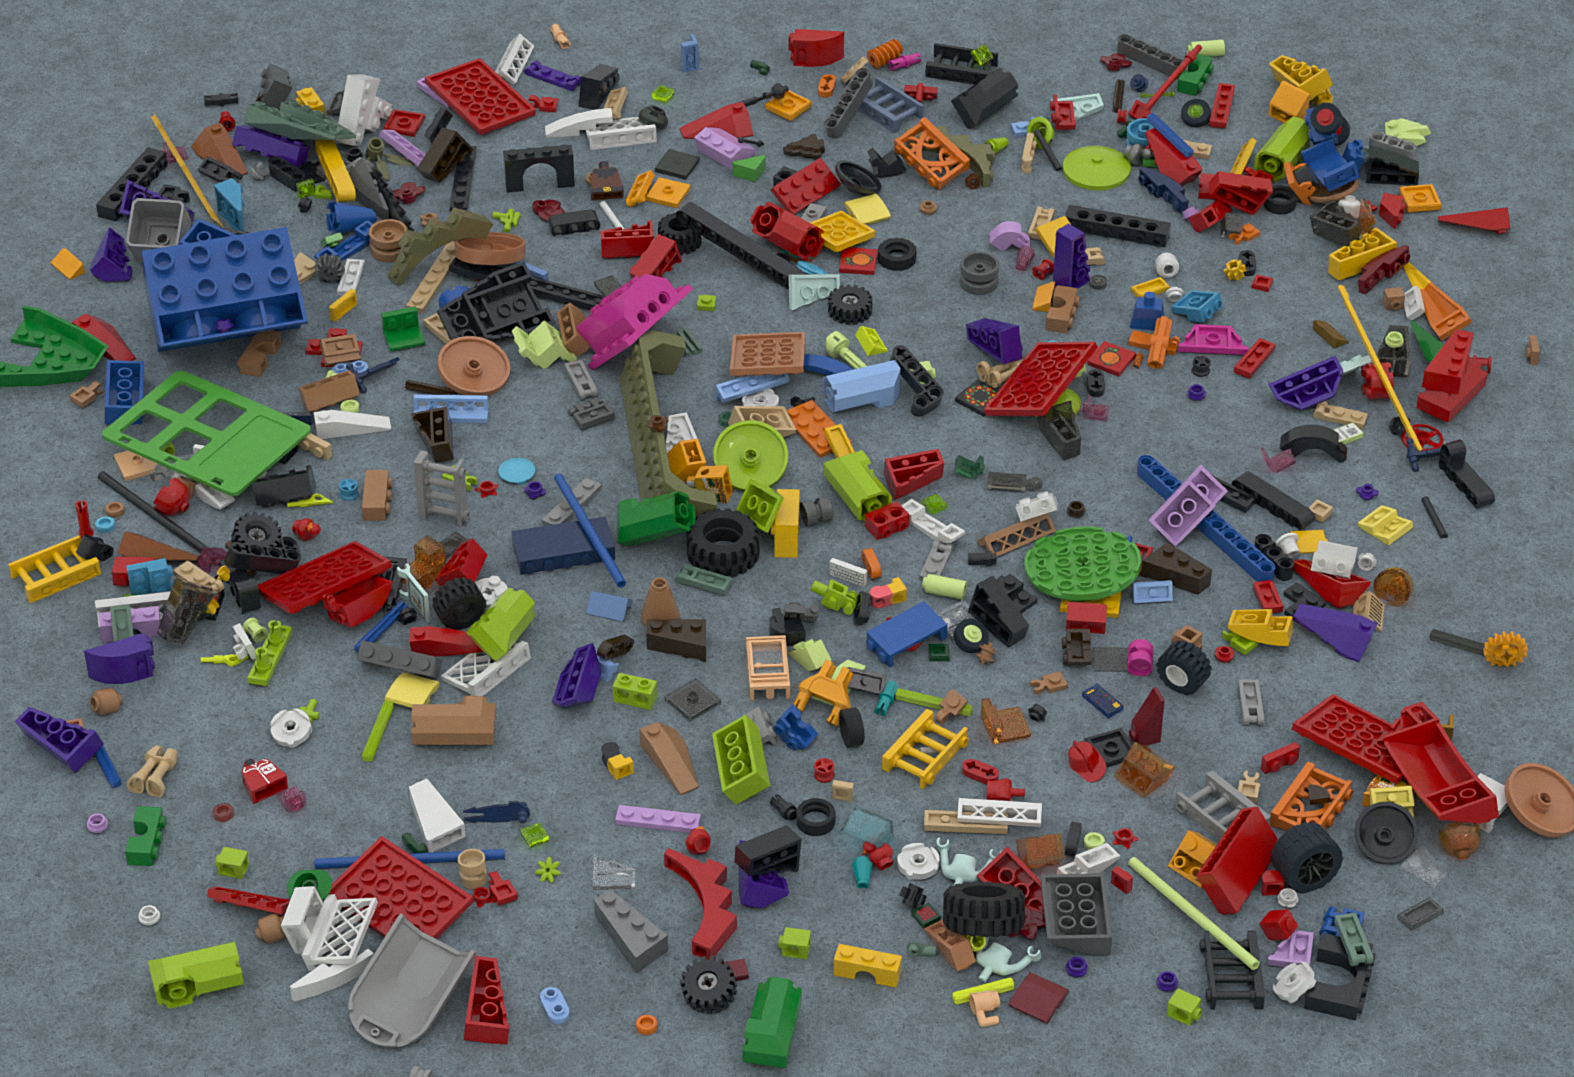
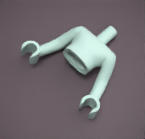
M940 837L937 839V849L940 851L943 875L955 880L954 885L958 883L963 884V882L980 881L977 874L995 858L993 856V849H991L990 859L979 871H975L976 859L965 854H956L953 862L949 865L947 852L949 850V840L947 839L945 845H940Z
M985 937L986 944L982 950L976 952L975 957L976 962L984 967L978 979L986 983L992 972L1002 976L1020 972L1030 962L1039 961L1041 959V951L1038 950L1037 954L1033 955L1034 948L1030 946L1027 950L1028 955L1021 961L1009 965L1008 960L1012 955L1011 951L995 942L987 949L989 937Z

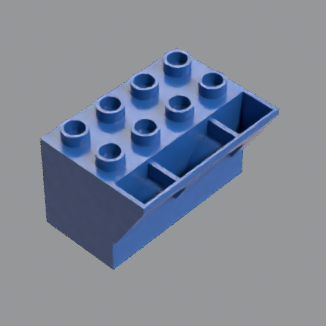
M287 227L142 251L145 291L158 352L253 336L261 331H283L301 328L302 324H308ZM230 319L233 327L230 328V331L219 332V330L214 328L216 325L215 321Z

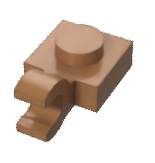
M94 381L87 388L82 386L69 395L70 400L84 408L96 400V396L103 393L99 389L102 384Z
M951 689L939 704L943 709L939 710L935 715L936 721L943 724L950 715L956 718L968 704V700Z

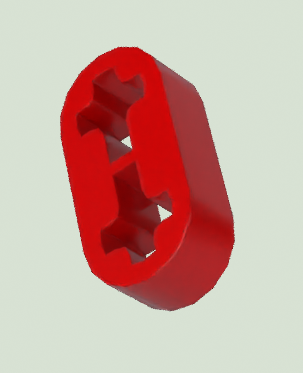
M967 759L962 764V773L968 778L986 785L988 780H999V771L991 765L976 759Z

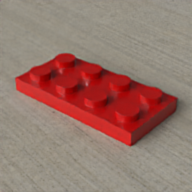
M819 158L775 185L771 192L786 211L795 215L808 207L810 203L813 204L840 187L841 183L822 158Z

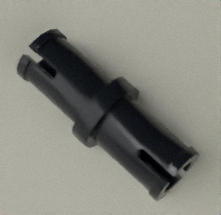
M238 93L204 95L205 106L218 104L224 106V104L238 103Z

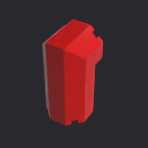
M769 201L764 206L759 205L756 207L750 218V222L753 224V233L805 261H809V257H815L819 254L824 244V238L821 236V233L824 234V230Z
M1469 357L1459 395L1425 389L1424 393L1420 392L1416 408L1442 421L1449 422L1486 385L1488 374L1480 368L1482 366L1480 361Z

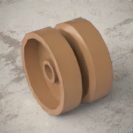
M386 219L378 221L370 227V250L375 259L383 262H395L402 249L398 244L405 230H407L405 224L398 220Z

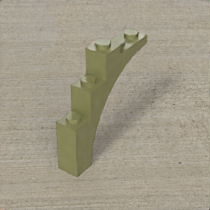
M935 126L970 159V169L977 176L981 177L982 186L990 187V181H993L991 166L992 161L995 160V151L991 149V144H972V141H969L968 135L950 136V132L947 133L946 126ZM913 127L906 128L905 133ZM920 132L919 134H917V135L914 136V137H916V138L919 139V137H920V135L922 134V132ZM908 141L906 142V147L912 149V147L909 146V143H917L914 141ZM923 147L922 151L939 153L940 149H928Z
M453 207L446 222L429 219L422 233L405 230L398 244L402 249L387 276L396 285H401L416 265L427 255L439 247L464 238L486 239L493 223L485 215Z

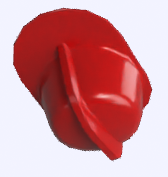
M1073 741V745L1068 752L1070 768L1087 782H1095L1101 779L1106 772V763L1100 753L1089 742Z

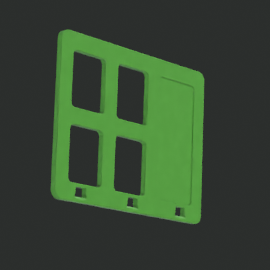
M181 370L173 373L104 429L102 437L110 443L229 496H237L307 437L311 432V428L304 422ZM179 385H185L206 394L182 414L157 404ZM218 402H224L245 411L244 414L223 431L196 421ZM146 413L171 423L148 443L141 442L122 433ZM183 431H189L210 440L207 445L186 461L162 451L166 445ZM124 439L126 441H129V443L126 444L122 442V440ZM168 460H171V461H173V462H175V463H174V464H171V463H169V462H167V461H168ZM214 481L221 482V485L214 483Z

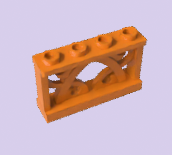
M925 117L913 128L894 140V151L901 155L909 166H913L921 177L928 180L931 187H935L938 190H941L943 186L962 172L965 173L970 169V159ZM920 132H922V134L920 135L919 139L916 138V137H914V136H916L917 134H919ZM908 141H914L917 143H909V146H911L912 149H909L904 145ZM922 148H939V161L923 160ZM943 155H946L948 157L945 158V161L942 158ZM957 165V166H956L954 169H952L951 171L949 170V167H952V166ZM944 168L946 171V175H944L943 177H938L934 173L939 172L941 175L942 169Z
M1307 762L1271 811L1270 826L1279 827L1287 831L1295 825H1300L1301 821H1306L1307 823H1318L1326 830L1327 826L1331 827L1334 823L1336 813L1340 814L1342 812L1344 802L1346 800L1350 801L1353 795V790L1351 789L1352 781H1346L1315 768V764ZM1308 785H1318L1325 789L1328 787L1333 788L1327 789L1333 802L1322 803L1324 808L1304 812V804L1298 798L1309 799V793L1304 791L1308 789ZM1335 789L1340 791L1338 795H1333L1332 792H1335ZM1293 806L1299 807V808H1300V812H1298L1297 809H1293L1292 807H1293Z

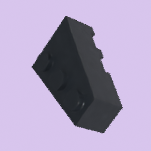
M308 465L306 470L295 472V469L287 474H274L259 478L252 483L257 506L269 507L274 505V502L288 503L294 498H299L300 500L310 498L316 489V482L312 465Z

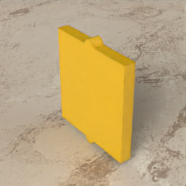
M1324 530L1290 531V533H1296L1299 537L1297 541L1299 554L1314 553L1318 549L1320 540L1328 542L1325 538Z

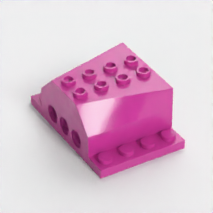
M644 274L640 277L636 275L629 283L626 282L619 289L614 290L610 296L604 297L599 305L597 304L589 310L591 314L575 327L596 353L591 357L592 361L587 366L594 370L629 347L692 291V287L687 284L684 287L680 285L675 289L666 278Z

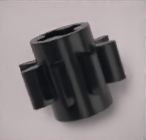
M909 883L908 888L902 886L899 896L903 897L902 903L913 908H917L918 904L924 905L927 898L926 895H923V888Z

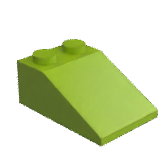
M750 479L736 510L740 511L743 515H748L757 524L759 529L768 533L784 497L774 489Z

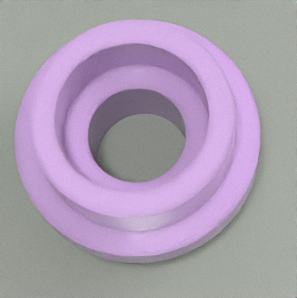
M1192 206L1182 212V218L1188 219L1199 210Z
M99 813L91 815L87 821V828L93 833L102 832L108 827V820Z

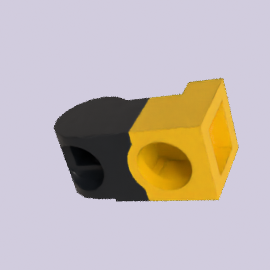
M614 742L603 744L601 748L602 762L615 780L634 773V761L631 757H623L619 751L618 744Z

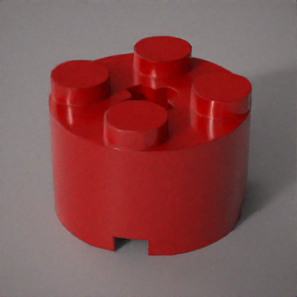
M1382 362L1380 364L1394 389L1393 372H1389L1388 369L1391 368V364L1389 362ZM1366 363L1365 366H1361V376L1364 377V384L1361 385L1362 394L1368 400L1390 399L1374 364Z

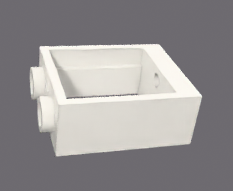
M315 886L295 887L281 924L296 954L303 953L323 905Z

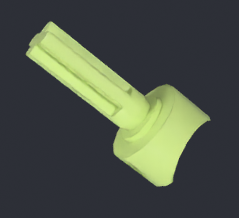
M835 331L826 338V353L834 359L841 356L854 369L867 367L848 349L850 342L843 334Z

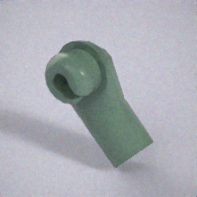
M912 941L907 945L908 954L911 956H936V945H923L917 941Z

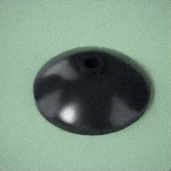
M840 160L835 165L838 178L850 192L862 195H873L880 192L882 188L880 181L866 168L846 160Z
M1378 802L1367 807L1358 817L1355 825V839L1359 849L1369 859L1382 864H1393L1404 860L1412 853L1418 840V827L1411 813L1401 805L1392 802ZM1381 833H1386L1388 838L1383 839Z

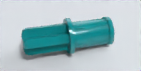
M895 681L887 682L884 691L880 693L878 704L874 709L875 714H879L882 709L880 715L886 716L890 704L894 702V696L898 688Z

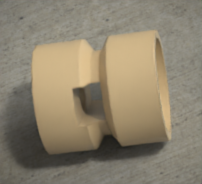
M468 849L461 852L458 856L461 885L468 889L484 886L487 882L484 853L478 849Z

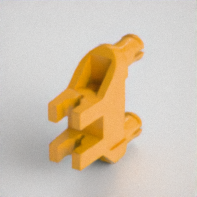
M825 660L818 674L803 680L799 684L798 690L800 692L793 704L801 712L804 711L808 700L813 696L833 704L834 708L826 722L838 727L839 711L851 708L847 688L854 674L850 672V669L842 667L836 680H833L832 676L837 667L833 665V662Z

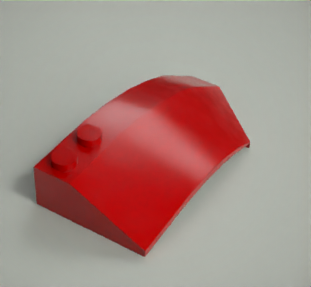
M1423 702L1404 707L1401 710L1400 718L1395 719L1390 727V733L1384 736L1383 742L1408 784L1412 786V789L1439 820L1481 824L1498 818L1499 812L1496 795L1478 778L1462 758L1441 726L1439 718Z

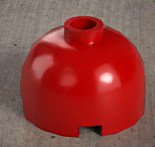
M173 478L168 481L171 483L168 487L163 486L154 500L156 506H153L156 510L168 516H175L180 512L184 513L190 506V491L188 487L178 478Z

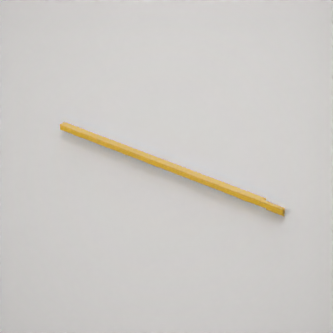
M152 116L153 122L210 217L222 226L157 116Z
M1339 285L1337 288L1344 300L1343 303L1409 437L1414 440V447H1416L1417 451L1423 450L1352 307L1345 287Z

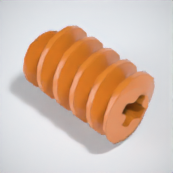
M892 39L868 51L867 58L875 69H879L880 66L888 65L889 60L900 58L903 47L898 40Z

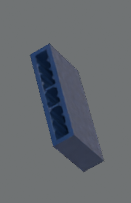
M606 516L589 519L612 559L615 560V545ZM579 521L511 531L512 545L520 574H533L534 572L552 571L553 569L571 568L572 566L603 562Z

